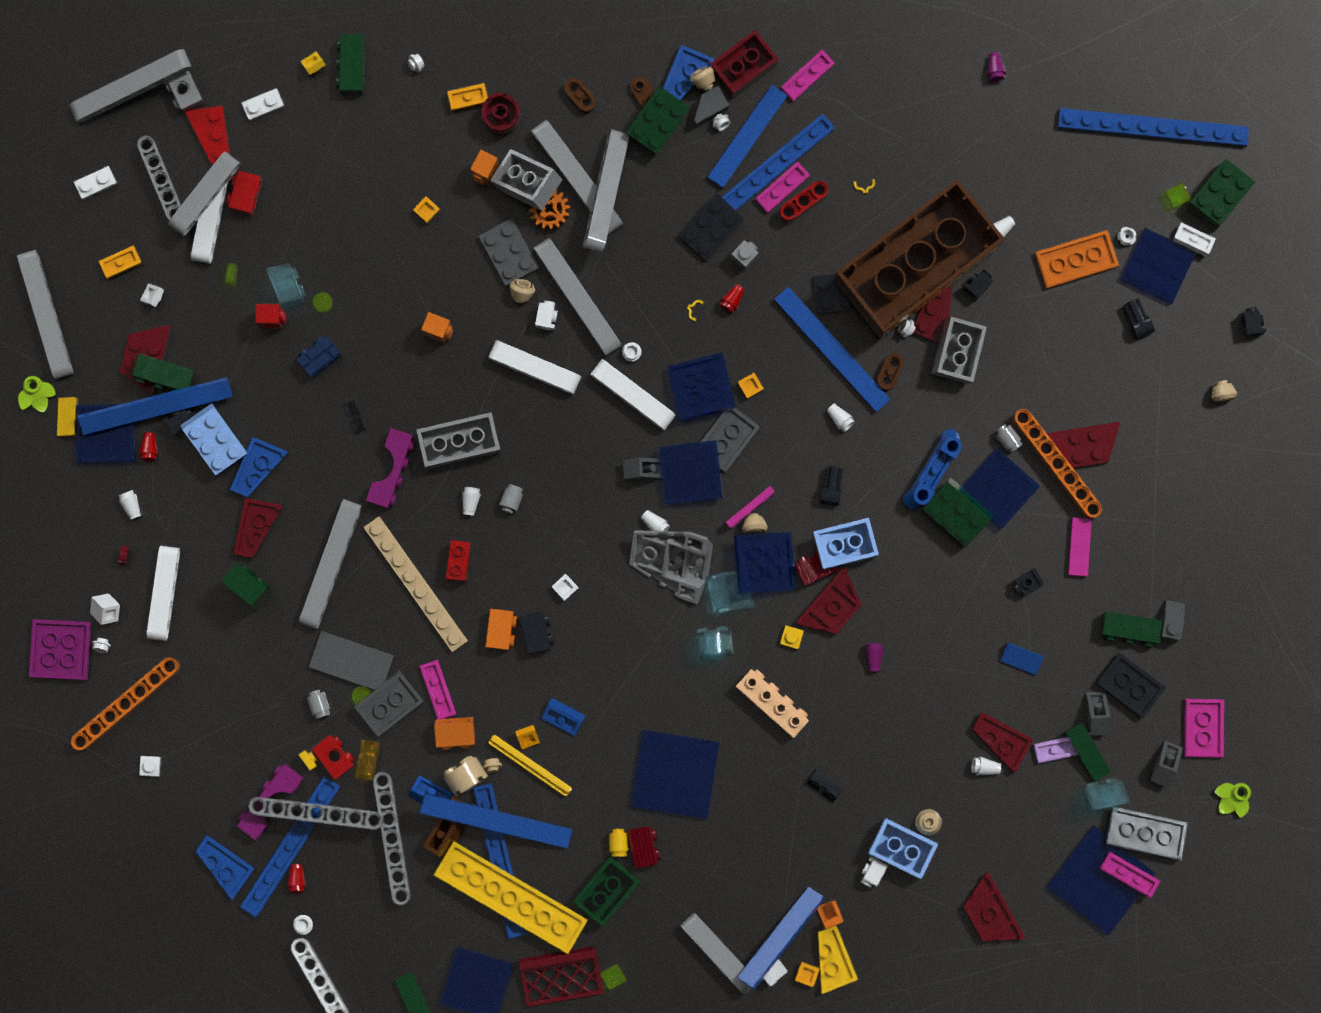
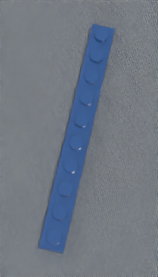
M1065 108L1059 109L1058 128L1244 147L1248 145L1249 127Z

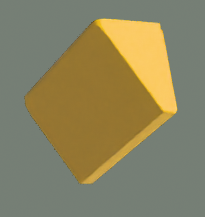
M58 398L57 436L76 437L78 398Z

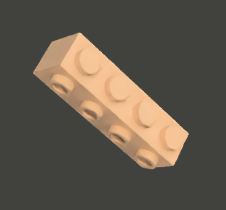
M751 669L737 684L736 688L787 734L794 738L809 721L807 719L808 714L801 708L797 710L793 707L792 704L794 702L786 695L782 697L778 693L779 688L772 682L770 684L763 680L765 676L757 669L753 671Z

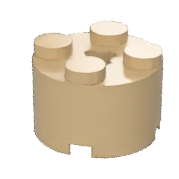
M468 756L459 762L461 766L458 768L456 766L451 767L443 773L445 775L444 780L455 797L460 796V793L464 791L467 792L488 777L476 757Z

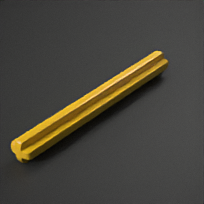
M496 735L491 737L488 742L490 746L564 797L568 796L572 789L569 785Z

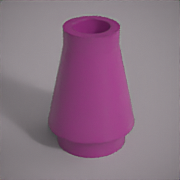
M990 53L987 76L992 82L1002 81L1005 79L1006 71L1000 53Z
M867 643L865 652L869 671H880L884 651L882 643Z

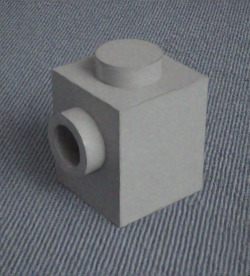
M744 240L732 253L731 258L746 270L758 257V248L749 241L747 243Z

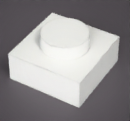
M148 283L140 301L156 307L162 298L164 290Z
M566 574L552 586L564 601L579 588Z
M141 756L140 775L160 776L161 757Z

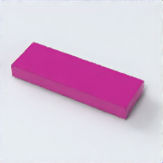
M821 50L780 89L794 102L831 69L835 63Z
M797 161L755 198V201L768 214L806 181L810 174Z
M769 486L726 521L727 527L732 529L774 495L773 488Z
M1072 518L1068 575L1088 576L1092 519Z
M438 660L419 666L437 719H445L457 715Z
M1111 852L1107 854L1100 867L1102 871L1149 898L1153 896L1160 883L1158 879Z

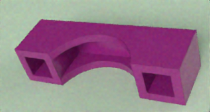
M390 428L385 448L393 456V470L386 479L372 482L366 499L368 503L386 509L394 506L397 495H395L396 488H400L403 477H401L402 470H406L409 463L407 455L409 451H413L415 445L413 435Z
M284 764L283 767L279 765L273 773L275 775L271 782L267 781L262 787L263 793L260 795V798L270 799L272 796L282 792L293 794L305 778L287 764ZM261 801L255 802L254 809L257 812L262 811L263 803ZM250 810L247 813L244 811L237 820L240 822L237 826L255 840H258L269 826L265 816L255 815Z

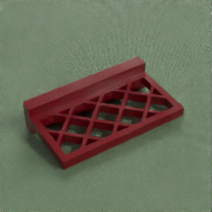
M596 946L573 949L568 954L562 951L519 959L527 1007L603 994ZM594 960L595 968L591 973L582 968L586 961ZM568 964H572L577 968L572 977L562 971ZM552 967L558 971L553 980L543 974L547 968ZM579 970L588 975L583 985L574 979ZM534 971L539 976L534 983H531L526 979L525 972ZM560 973L569 979L564 988L555 983ZM541 977L550 982L545 991L536 986ZM592 978L598 982L599 989L589 990L585 985ZM571 981L580 986L577 993L571 994L566 990ZM552 984L561 990L557 997L547 994ZM533 988L542 993L538 1000L530 1001L529 993Z

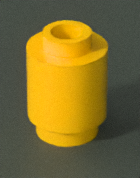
M612 829L613 833H609V852H611V857L627 856V851H629L628 833H624V829Z

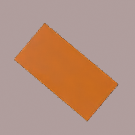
M1108 230L1035 252L1046 289L1119 267Z

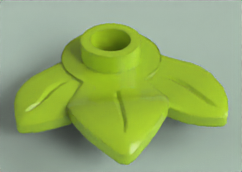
M36 376L26 378L23 383L24 389L18 396L19 406L22 410H25L32 405L36 410L45 412L48 407V398L56 395L54 387L50 383L42 382ZM31 383H36L35 389L30 388Z
M1224 783L1215 789V794L1222 798L1219 803L1220 813L1228 814L1235 811L1240 818L1246 815L1250 807L1248 799L1251 795L1248 785L1244 783L1236 785ZM1239 789L1244 791L1243 796L1237 794Z

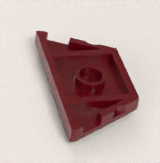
M170 325L132 333L128 336L120 372L151 397L155 395L156 388L152 387L153 383L145 381V384L135 382L134 378L130 377V372L136 354L140 353L163 361L171 330Z
M1120 422L1047 433V435L1073 468L1109 462Z
M846 567L841 569L796 622L798 625L837 634L862 604Z
M989 872L985 873L963 906L981 940L1024 939L1023 932Z

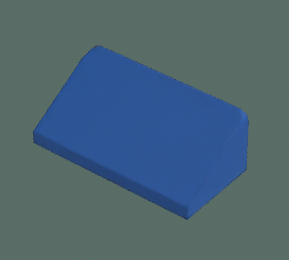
M1007 643L1000 661L1037 675L1044 656Z
M551 698L541 719L575 737L585 715Z
M419 775L408 796L422 803L424 793L451 799L453 793Z

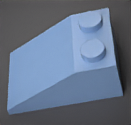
M869 518L813 532L823 569L860 562L879 555Z

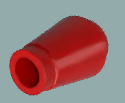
M735 284L720 300L719 306L724 311L732 314L738 308L745 291L744 288Z
M143 433L139 452L142 461H156L158 451L155 433Z
M302 864L291 865L287 883L289 893H303L304 888H306Z

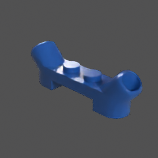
M950 429L942 432L940 441L911 489L903 496V502L908 508L917 510L921 505L929 503L935 494L934 489L951 461L957 458L962 449L960 436L957 432Z

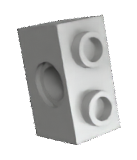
M189 70L165 82L169 93L173 92L176 97L173 99L177 110L181 108L183 113H185V111H190L204 104ZM181 87L188 88L185 94L178 93Z

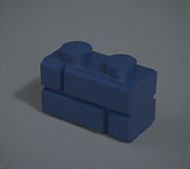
M327 336L325 338L319 337L313 342L314 346L309 350L305 348L298 354L299 358L297 361L312 379L342 356Z

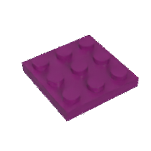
M33 619L29 677L88 680L92 623Z

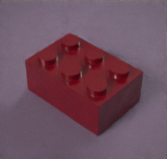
M755 29L711 62L710 67L714 69L715 76L734 98L775 67L779 59Z

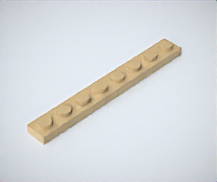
M377 517L367 524L364 529L450 650L454 652L467 643L466 637L382 519Z

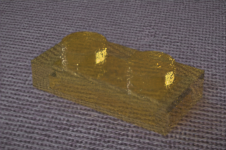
M362 739L355 778L373 781L380 742Z

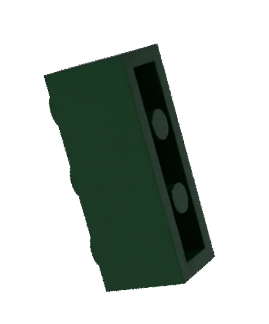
M341 34L340 40H337V51H340V58H337L336 66L337 70H340V77H336V88H339L341 94H364V35Z
M139 353L135 355L130 377H133L135 382L145 384V381L153 383L152 387L157 389L169 388L171 392L189 387L194 370Z
M1106 611L1103 613L1100 635L1105 636V640L1116 641V638L1124 639V643L1135 644L1138 641L1143 642V646L1154 647L1155 644H1160L1163 620Z

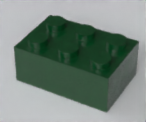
M658 85L626 133L658 155L690 107Z
M1225 159L1187 207L1217 230L1255 184V181L1229 160Z
M952 478L946 482L923 508L927 514L965 547L972 542L994 517L990 511Z
M236 563L222 582L250 606L258 610L272 594L269 590L271 586L259 576L254 578L256 573L246 565L242 564L240 566Z
M610 857L573 902L603 927L640 881Z

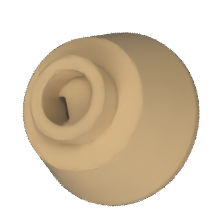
M710 66L703 67L691 74L690 81L698 89H709L715 81L714 69Z
M516 279L510 283L511 296L514 298V301L524 303L535 293V287L527 280Z
M1227 380L1219 381L1213 387L1211 399L1214 402L1234 399L1237 396V391L1232 383H1228Z
M757 513L749 514L744 519L742 532L748 537L761 536L768 529L763 517Z
M925 809L917 815L915 825L921 834L930 836L940 830L942 820L936 811Z

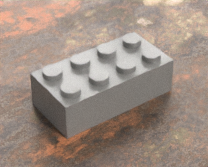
M491 412L417 429L426 469L501 452Z

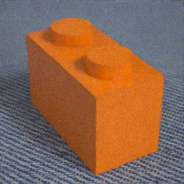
M480 150L470 169L473 180L480 185H484V183L489 185L491 178L499 167L498 158Z
M428 312L421 329L424 336L445 343L447 339L450 340L454 331L450 320Z
M490 609L486 648L509 651L510 647L514 646L515 635L511 634L512 627L516 628L517 616H514L513 611Z
M474 717L435 720L436 747L450 749L452 746L469 748L475 745Z

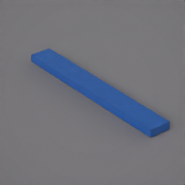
M822 114L722 198L737 211L830 134L835 127Z
M789 287L774 299L875 412H878L891 400Z
M226 377L78 415V420L83 435L230 398L233 395L228 378Z
M324 776L307 803L329 806L341 786ZM314 808L312 810V817L314 819L321 817V810ZM296 820L240 908L254 917H258L318 822Z
M492 783L473 787L477 806L498 811ZM482 828L490 863L514 876L504 833ZM503 916L508 939L527 935L525 928Z
M424 793L419 810L422 814L563 848H568L573 831L571 828Z

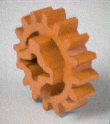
M556 190L551 197L553 199L549 200L545 206L548 208L553 206V212L549 211L546 213V208L544 207L538 216L537 208L529 209V213L534 214L531 216V220H537L536 226L542 224L543 230H545L546 226H549L550 231H552L554 225L559 229V223L565 224L564 217H569V213L566 211L570 210V206L565 205L568 199H562L563 193L557 195ZM559 204H561V206H562V213H561V214H560V212L557 210V207L559 206ZM547 219H555L554 221H546Z

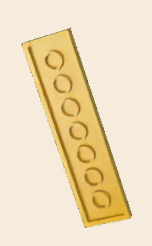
M454 841L434 874L436 877L567 954L587 922L586 918Z

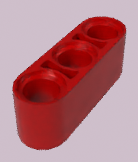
M816 181L786 202L780 209L781 220L791 223L823 201L828 193L827 184L823 181ZM816 187H822L824 189V194L817 195L814 192V189ZM806 198L809 204L802 206L799 204V200ZM791 209L794 215L786 217L783 211Z

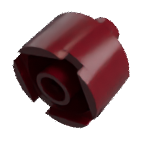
M494 93L486 99L482 106V119L484 125L491 133L504 135L518 127L520 110L517 101L513 97L505 93ZM498 111L504 113L502 117L498 115Z

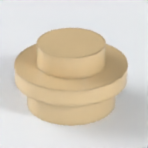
M497 758L484 761L483 769L487 773H497L502 768V763Z

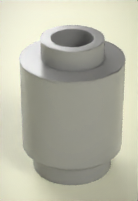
M1004 424L996 430L997 435L995 437L1006 451L1008 450L1012 453L1022 445L1021 438L1011 425L1007 427Z
M508 484L499 504L503 512L508 514L517 512L523 496L522 488Z
M320 690L308 693L310 697H307L306 700L312 716L314 715L315 719L330 715V707L325 692L320 693Z

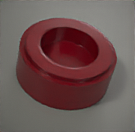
M121 545L118 564L126 565L129 552L128 546Z

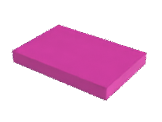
M1185 699L1184 757L1224 758V700Z

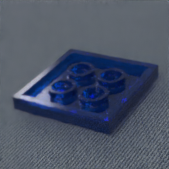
M1144 228L1120 280L1172 304L1197 252Z
M723 352L667 366L681 422L736 408Z
M120 404L76 405L77 463L135 462V422L83 435L78 420V415Z
M717 440L659 447L666 504L724 497Z
M997 448L962 488L994 515L991 520L999 528L1003 529L1040 485Z
M791 532L734 536L739 593L796 589Z
M457 947L441 1004L470 1013H499L513 964Z

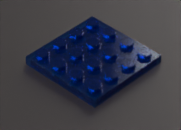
M643 730L631 807L707 819L719 742Z
M1093 826L1048 884L1047 888L1110 935L1141 893L1100 869L1109 852L1113 853L1152 877L1156 873L1127 850L1105 845L1107 835L1096 826Z

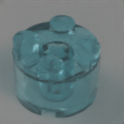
M727 626L716 627V630L708 631V628L697 629V634L693 635L695 658L699 660V656H702L704 660L724 659L725 654L730 653V657L734 655L732 632L728 630Z

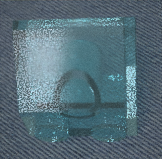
M283 264L266 268L283 310L305 302L303 296L306 293L303 285H298L296 279L299 278L295 267L292 268L290 264Z
M748 570L722 572L706 577L713 615L755 607Z
M1116 777L1105 780L1106 784L1098 785V781L1086 784L1087 788L1082 790L1087 811L1130 803L1123 781H1117Z

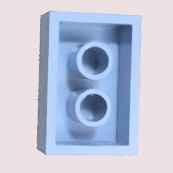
M210 404L180 425L215 475L247 454L245 448L213 404Z
M884 818L868 854L922 879L938 844Z

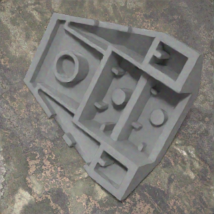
M635 530L629 564L650 578L652 576L660 582L659 585L664 588L668 587L675 592L674 595L697 604L709 576L713 544L708 538L692 532Z

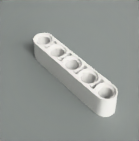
M227 184L198 219L191 252L192 261L211 264Z
M495 340L488 359L570 394L575 393L581 376L497 340Z
M601 359L590 375L660 429L665 431L676 415L670 409L605 360Z
M159 547L147 627V639L167 641L180 548Z
M304 938L296 939L291 945V950L327 1013H335L338 1009L343 1010L344 1013H349L308 940ZM298 942H303L306 945L303 953L296 950ZM309 958L313 959L316 963L315 968L312 970L306 967V961ZM318 975L325 978L323 986H318L315 982ZM328 992L333 993L335 996L333 1003H328L325 1000V995Z

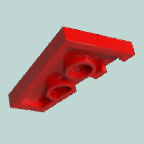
M223 106L185 111L212 165L223 152L230 154Z

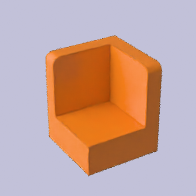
M835 900L818 907L817 910L825 929L844 922Z

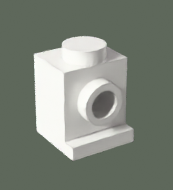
M544 301V303H539L535 323L536 328L555 331V325L552 322H556L558 311H555L554 302Z
M870 856L868 860L871 863L870 865L866 863L862 871L864 876L861 882L872 887V885L877 886L888 865Z

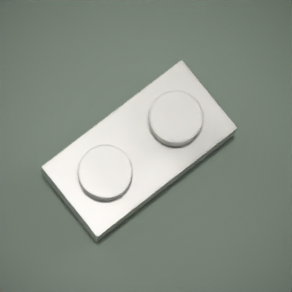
M277 88L242 102L249 121L284 107Z
M109 166L74 182L82 200L117 185Z
M1183 223L1179 225L1173 239L1174 242L1205 257L1209 255L1216 240Z

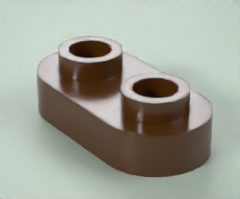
M636 77L631 82V92L641 108H643L654 90L644 77ZM642 83L643 88L638 89L636 85Z
M568 79L564 85L566 95L581 111H592L596 105L593 94L579 79ZM572 86H576L578 89L577 91L572 92L570 88ZM588 100L590 104L588 106L583 105V101Z
M892 353L886 357L877 378V384L881 389L890 390L895 386L904 366V359L900 354ZM891 361H897L898 365L896 367L891 366ZM884 378H889V379H890V383H889V384H885V383L883 382V379H884Z

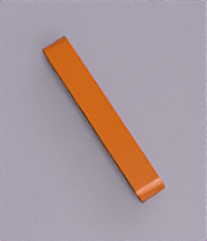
M1026 409L1018 410L1013 417L1014 425L1087 519L1097 518L1102 512V506L1034 416ZM1019 414L1026 415V423L1018 421ZM1031 429L1037 430L1039 437L1032 438L1029 435V431ZM1041 445H1048L1051 450L1050 453H1043ZM1053 460H1060L1062 468H1054ZM1065 475H1071L1073 477V484H1067L1065 482ZM1076 491H1084L1085 499H1078ZM1089 505L1097 508L1095 515H1091L1088 512Z
M173 658L162 660L79 730L71 739L72 747L79 751L89 749L180 671L179 662ZM172 661L175 664V669L172 672H168L166 664ZM154 674H158L160 682L154 685L151 682V677ZM143 686L145 694L142 697H138L136 690ZM128 699L130 707L124 710L121 707V703L123 700ZM113 711L116 716L115 720L108 722L106 716L109 712ZM95 724H98L101 728L97 735L92 733V727ZM79 737H84L86 740L83 747L77 745Z

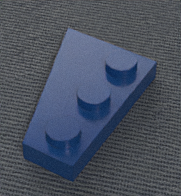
M681 45L663 89L681 100L694 85L690 81L691 74L703 67L710 66V63L715 59Z
M252 437L246 451L247 454L244 456L230 488L231 491L247 498L288 454L287 451Z
M208 835L196 850L230 899L233 900L255 868Z

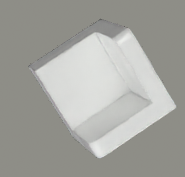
M110 594L92 597L90 614L101 625L118 621L120 604Z
M778 959L764 979L771 987L779 978L787 973V969Z

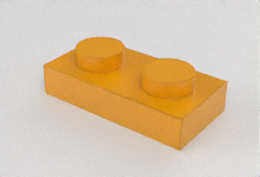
M484 83L447 91L452 111L482 105L488 98Z
M134 245L99 261L107 279L142 264Z

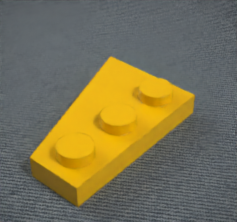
M837 926L819 931L821 993L823 994L856 981L858 978Z

